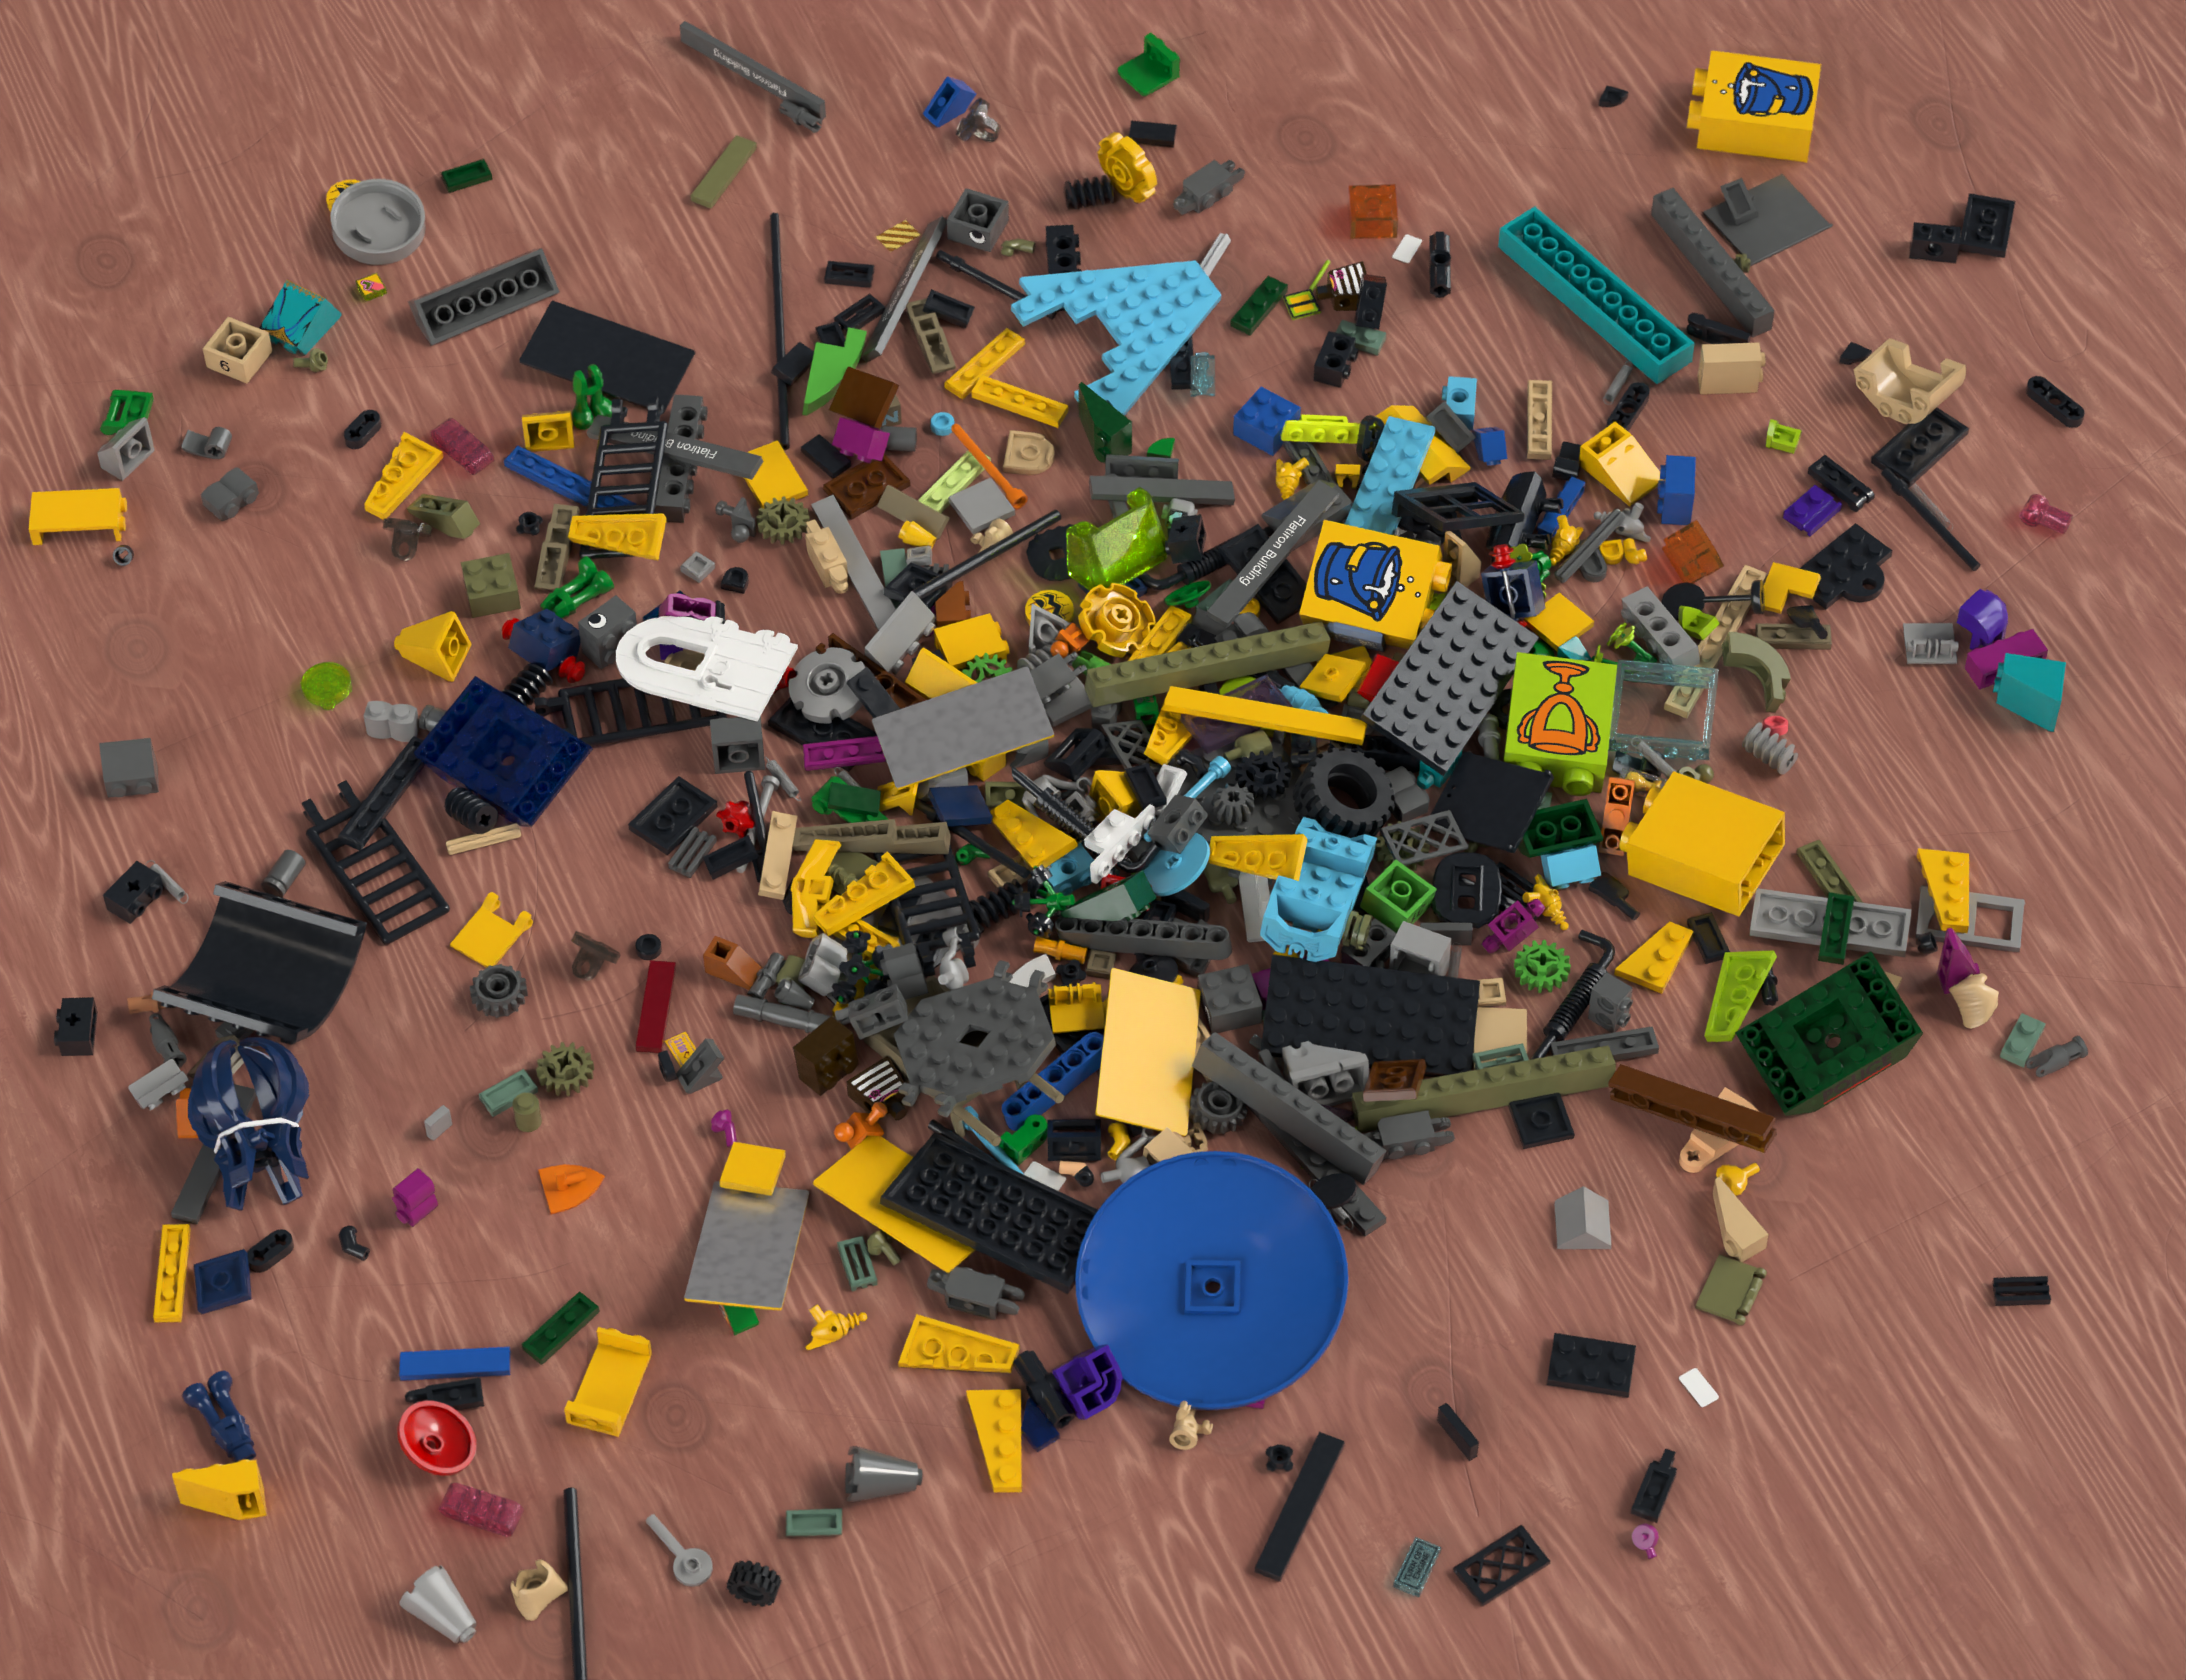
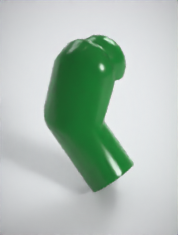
M966 844L956 852L955 860L960 865H966L977 857L990 859V856L972 844Z

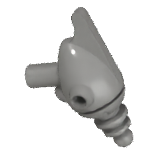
M1635 503L1632 510L1625 508L1622 511L1625 515V520L1614 532L1619 535L1649 542L1651 537L1645 534L1644 525L1638 519L1644 506L1640 503ZM1605 511L1603 514L1595 512L1594 518L1596 520L1601 519L1602 523L1611 512L1609 511L1608 514Z

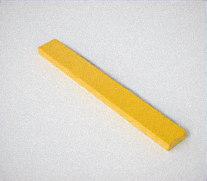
M1170 686L1164 704V710L1357 745L1363 744L1368 724L1360 719Z

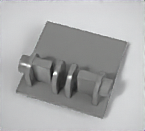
M1903 623L1907 664H1957L1956 651H1958V641L1955 642L1953 623Z

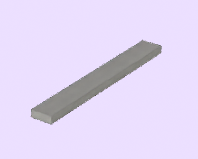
M831 495L811 504L812 509L822 528L829 527L847 561L848 576L879 631L896 609L890 598L884 595V587L834 495Z

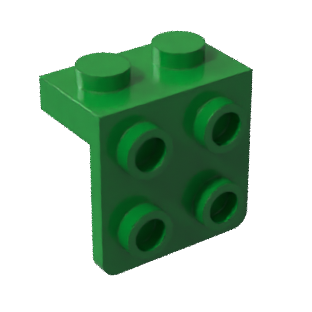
M1150 32L1144 36V53L1119 66L1117 73L1141 96H1148L1179 78L1180 58L1176 52L1170 50L1165 45L1162 39H1158Z

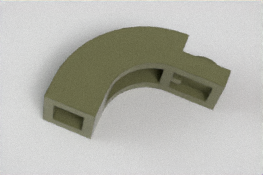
M1729 632L1722 643L1723 665L1743 668L1755 674L1764 688L1766 712L1776 713L1780 704L1785 701V688L1791 680L1785 661L1765 641L1749 634Z

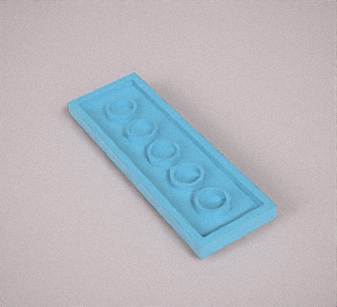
M1391 416L1388 417L1346 519V525L1390 535L1394 534L1401 517H1395L1391 514L1394 491L1413 489L1434 437V426Z

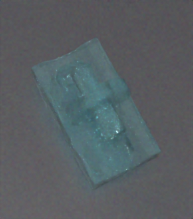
M1208 352L1195 353V356H1191V397L1198 395L1215 396V355H1209Z

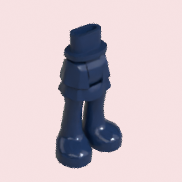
M219 1371L208 1379L207 1386L223 1411L225 1418L220 1419L202 1383H195L187 1387L182 1393V1398L188 1406L196 1408L202 1413L211 1428V1435L216 1438L215 1442L227 1453L228 1458H233L235 1463L240 1460H252L256 1457V1453L253 1449L254 1442L251 1439L249 1425L245 1423V1417L240 1415L229 1393L233 1383L232 1377L228 1371Z

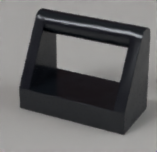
M1076 728L1044 761V765L1052 771L1076 782L1107 749L1102 732L1095 728ZM1079 739L1082 740L1066 759H1061Z
M1101 1119L1048 1120V1161L1101 1160ZM1053 1130H1095V1132H1053Z

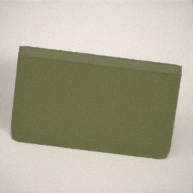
M985 781V802L988 807H997L1008 799L1018 806L1025 808L1022 798L1026 790L1017 782Z

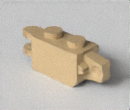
M815 519L806 522L808 533L805 536L807 552L825 588L832 586L836 593L844 594L848 591L847 561L829 527L821 529Z

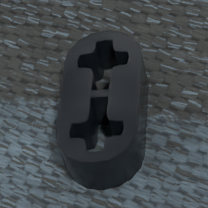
M363 411L346 428L344 438L349 448H362L380 430L382 423L377 411Z
M1367 415L1362 419L1359 427L1356 453L1360 459L1366 462L1371 461L1384 429L1383 421L1376 416ZM1376 424L1375 428L1369 430V426ZM1371 447L1372 451L1366 454L1365 450Z
M283 1229L275 1230L251 1247L247 1252L250 1269L257 1273L265 1272L289 1255L294 1248L290 1232ZM280 1240L286 1244L282 1246L281 1244H276V1242ZM257 1256H258L259 1258H263V1257H264V1260H263V1261H260V1260H256V1261H255V1257H257Z

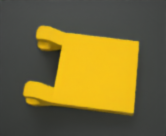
M493 892L486 896L479 910L450 943L452 948L486 968L490 965H496L520 935L533 925L531 914L526 911H522L519 914L514 925L493 914L492 912L496 911L501 904L498 900L499 896Z

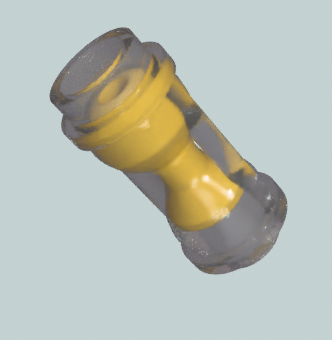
M1631 767L1629 769L1623 768L1619 776L1622 779L1635 780L1633 795L1645 799L1647 794L1640 791L1649 792L1653 786L1663 788L1667 782L1666 779ZM1645 778L1653 780L1654 782H1649Z

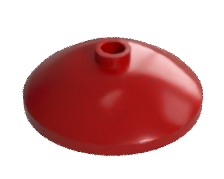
M421 1401L411 1405L402 1414L398 1422L397 1436L403 1452L412 1463L428 1473L440 1476L457 1474L463 1471L475 1456L476 1438L471 1425L461 1413L449 1405L437 1401Z

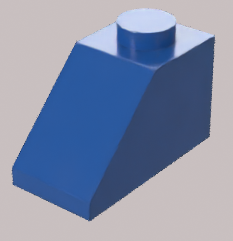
M947 76L922 114L936 127H941L965 113L975 98L976 93L963 81Z
M1488 427L1472 430V434L1476 437L1474 443L1480 461L1486 462V465L1501 464V460L1507 459L1505 432L1503 429Z

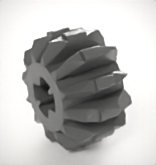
M1226 783L1224 788L1218 787L1216 794H1213L1211 800L1213 816L1218 817L1219 823L1227 821L1228 826L1233 822L1240 826L1242 821L1248 822L1255 808L1253 793H1248L1247 787L1239 788L1238 784L1231 787Z

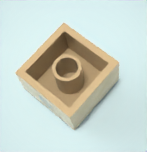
M227 317L204 346L203 353L207 368L248 383L272 353L269 332Z

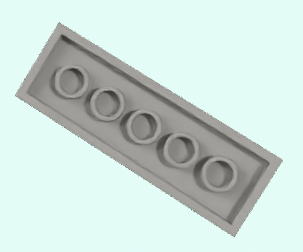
M1757 888L1749 936L1820 945L1828 898ZM1854 902L1846 949L1905 957L1912 909Z

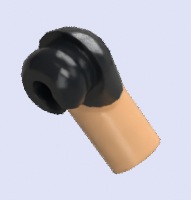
M1060 1161L1059 1174L1073 1175L1077 1182L1084 1187L1090 1186L1094 1182V1175L1085 1163Z

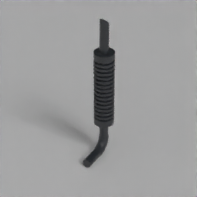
M1269 526L1263 528L1268 537L1274 533ZM1235 537L1203 552L1202 560L1179 564L1177 566V573L1167 578L1154 579L1140 565H1135L1132 572L1145 586L1153 590H1165L1181 581L1189 585L1228 564L1218 550L1220 546Z
M1012 766L1014 781L1036 798L1034 805L1038 809L1042 808L1043 813L1046 812L1047 816L1050 815V819L1054 818V822L1058 821L1057 824L1059 826L1062 824L1061 828H1066V832L1070 831L1069 834L1073 835L1075 839L1078 838L1077 841H1082L1081 844L1084 845V839L1096 826L1093 827V823L1089 824L1088 819L1085 821V817H1081V813L1077 814V810L1073 811L1074 808L1072 806L1069 808L1070 804H1065V800L1061 801L1062 798L1058 797V794H1054V791L1049 787L1044 791ZM1154 841L1137 862H1130L1123 858L1116 865L1127 873H1137L1145 870L1162 846ZM1093 851V854H1094V855L1097 854L1096 857H1098V856L1100 855L1099 853Z
M1585 930L1580 931L1578 938L1603 949V956L1598 963H1590L1586 967L1567 997H1565L1562 1004L1544 1027L1543 1032L1546 1037L1530 1060L1545 1057L1551 1049V1042L1564 1041L1585 1009H1587L1590 1004L1592 988L1607 972L1606 969L1615 956V947L1608 939Z

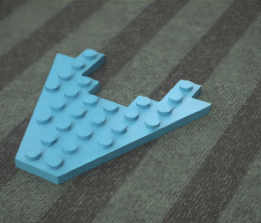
M1197 261L1021 277L1019 284L1028 296L1011 304V311L1023 327L1063 307L1075 324L1097 315L1119 346L1102 354V361L1111 374L1087 386L1125 416L1167 366L1171 358L1176 355L1179 349L1220 302L1222 295ZM1077 390L1074 393V397L1079 403V394Z

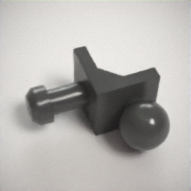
M741 497L736 507L729 506L727 502L722 500L717 503L715 511L718 515L723 516L725 514L731 516V536L734 541L742 543L749 536L755 537V518L751 516L746 498Z

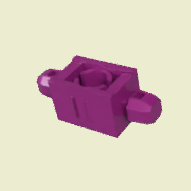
M1537 898L1527 903V907L1524 908L1517 900L1488 924L1493 935H1488L1483 940L1482 946L1489 954L1497 951L1501 944L1510 952L1539 928L1533 918L1535 916L1539 917L1544 912V905ZM1518 923L1514 929H1509L1511 924Z

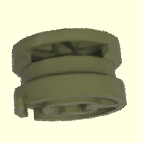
M1352 910L1347 920L1342 945L1346 947L1353 945L1356 946L1357 950L1363 951L1364 947H1361V945H1366L1372 916L1368 914L1361 916L1357 911Z

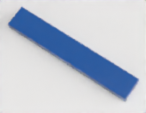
M518 445L504 460L505 467L587 507L591 481ZM620 495L599 496L597 507L637 504Z

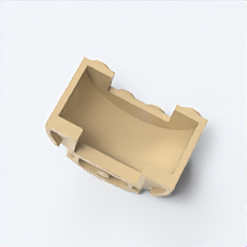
M1889 338L1854 369L1857 387L1863 391L1881 415L1890 417L1903 424H1913L1922 421L1963 384L1966 366L1947 358L1940 363L1942 374L1916 366L1911 363L1909 345Z

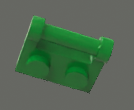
M113 390L110 395V407L105 421L101 424L100 431L105 435H112L123 429L131 421L143 417L148 420L154 401L153 393ZM125 402L120 421H115L120 404Z

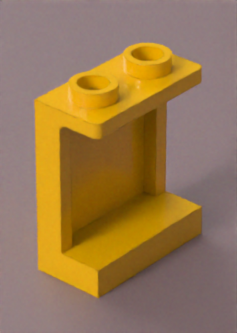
M990 613L934 629V645L936 649L941 651L948 664L959 671L966 668L968 661L974 664L973 658L976 655L983 659L984 653H988L989 659H992L997 654L1000 662L1005 659V664H1007V655L1010 654L1007 641L1001 639L1000 625L997 621H993Z

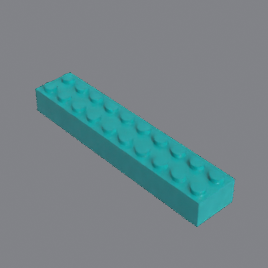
M1536 206L1500 227L1498 247L1653 382L1659 384L1692 362L1695 343Z

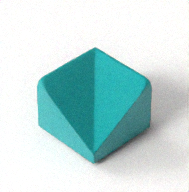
M1577 636L1558 647L1557 657L1592 662L1590 655Z

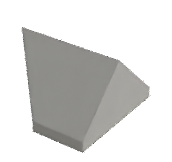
M1032 604L1029 654H1034L1035 650H1042L1043 646L1050 645L1056 639L1058 633L1062 629L1065 630L1070 623Z

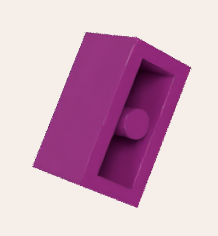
M840 417L832 445L841 448L840 453L849 456L857 454V459L871 463L872 459L882 461L890 433L856 420Z

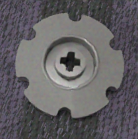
M827 648L824 654H818L817 651H814L805 656L794 668L797 676L789 680V694L797 710L802 709L806 719L817 723L827 724L832 723L834 717H841L844 720L852 716L863 704L846 682L865 668L863 662H856L854 654L842 648Z

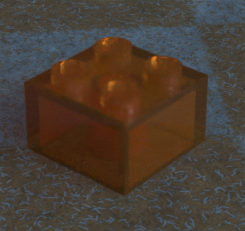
M1395 184L1349 185L1348 214L1350 239L1397 238L1398 210Z

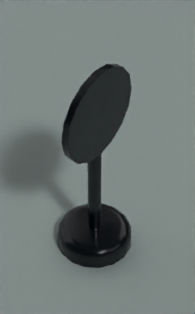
M1754 580L1751 584V594L1705 597L1703 590L1699 586L1684 582L1670 587L1664 593L1661 603L1675 620H1678L1680 606L1693 607L1702 612L1705 603L1751 601L1753 612L1755 614H1764V585L1762 580Z
M1335 1173L1322 1177L1313 1185L1311 1190L1327 1209H1336L1352 1200L1356 1194L1357 1185L1354 1178L1350 1175Z

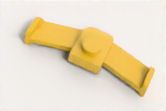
M815 839L797 875L793 878L790 889L792 892L793 932L800 937L815 938L819 935V926L815 923L813 915L818 911V903L827 904L830 900L834 880L831 876H825L837 850L841 847L839 841Z

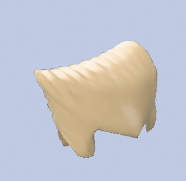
M1983 973L1971 974L1957 985L1949 988V992L1958 1004L1963 1025L1970 1029L1986 1023L1998 1006L1999 992L1985 985L1984 982L1987 980V976Z
M542 1559L535 1561L537 1569L519 1570L516 1583L514 1584V1581L511 1582V1591L514 1595L516 1606L527 1620H535L541 1611L547 1607V1604H550L552 1600H555L569 1590L567 1584L562 1581L555 1570Z

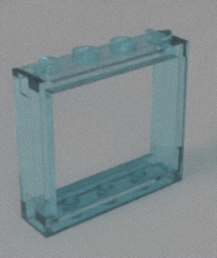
M1618 660L1608 751L1619 750L1625 754L1637 753L1643 756L1636 750V747L1642 741L1634 737H1639L1652 750L1661 752L1668 759L1679 757L1689 758L1692 761H1696V759L1709 760L1719 669ZM1624 681L1709 689L1703 741L1617 733Z

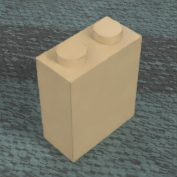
M1759 343L1702 345L1697 376L1700 394L1757 392L1759 382L1763 381V370L1761 367H1765V353L1760 351Z

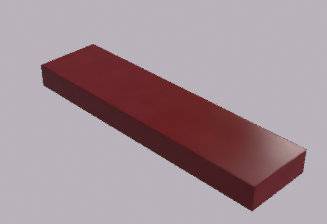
M650 960L635 1046L636 1052L659 1053L663 1051L676 973V962Z

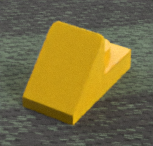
M894 781L878 786L877 790L881 791L879 811L882 812L900 806L912 816L919 783L900 790L896 789Z

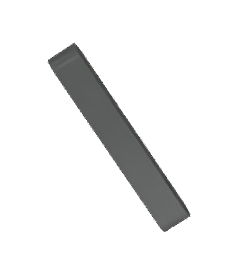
M1062 916L1055 922L1059 941L1060 939L1065 940L1066 944L1086 947L1088 950L1133 954L1136 952L1145 953L1146 955L1224 960L1232 953L1229 932L1227 928L1220 925L1141 919L1127 921L1126 918L1118 921L1066 918Z

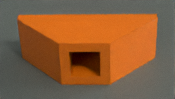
M1609 777L1601 831L1603 841L1599 844V853L1624 856V851L1620 850L1619 845L1622 833L1630 820L1635 780Z

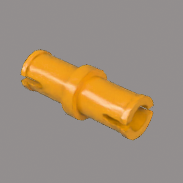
M1037 936L1033 952L1054 956L1059 961L1061 959L1078 960L1081 964H1084L1088 948L1066 944L1065 940L1061 939L1058 942Z

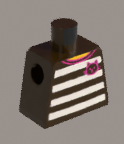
M1364 262L1330 270L1327 276V285L1316 286L1317 300L1331 299L1335 311H1356L1362 274H1367Z
M888 1056L846 1081L848 1097L867 1113L872 1111L871 1107L875 1102H881L887 1107V1114L890 1113L896 1121L906 1116L908 1110L902 1103L905 1094L899 1093L898 1090L904 1082Z

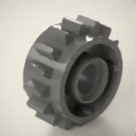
M502 964L490 965L483 971L480 970L479 975L473 977V985L470 986L472 1004H476L477 1011L482 1010L485 1012V1016L491 1015L496 1018L509 1016V1014L519 1011L520 1004H525L524 997L528 996L526 979L522 978L521 972H515L512 966L508 967Z
M1213 1080L1207 1084L1205 1082L1202 1083L1201 1089L1196 1088L1194 1096H1191L1190 1115H1195L1194 1123L1199 1122L1201 1129H1205L1213 1134L1234 1132L1236 1125H1243V1120L1246 1118L1248 1111L1246 1103Z

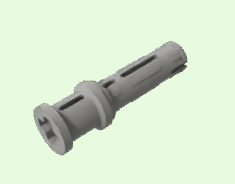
M1486 714L1477 727L1480 732L1478 742L1483 747L1484 757L1500 761L1498 744L1501 741V736L1497 731L1499 722L1496 716Z

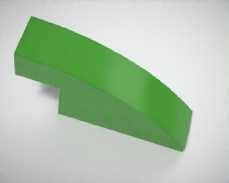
M848 327L844 347L816 342L802 415L807 416L828 403L835 396L847 367L856 369L862 355L867 331Z

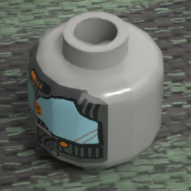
M1173 498L1169 505L1164 504L1161 518L1166 519V528H1171L1173 518L1197 515L1198 510L1195 509L1193 502Z

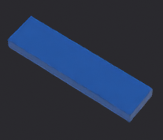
M510 1347L400 1352V1381L510 1375Z

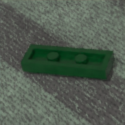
M1267 276L1231 319L1230 326L1251 336L1288 292V285L1271 276Z
M1829 892L1818 961L1844 965L1855 896Z
M579 1291L522 1343V1349L543 1365L600 1312L599 1306Z

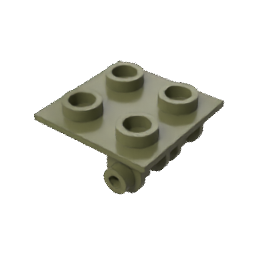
M838 852L834 856L825 876H831L834 880L832 891L842 895L847 891V885L853 880L857 882L865 875V870L871 865L876 866L878 862L860 852Z

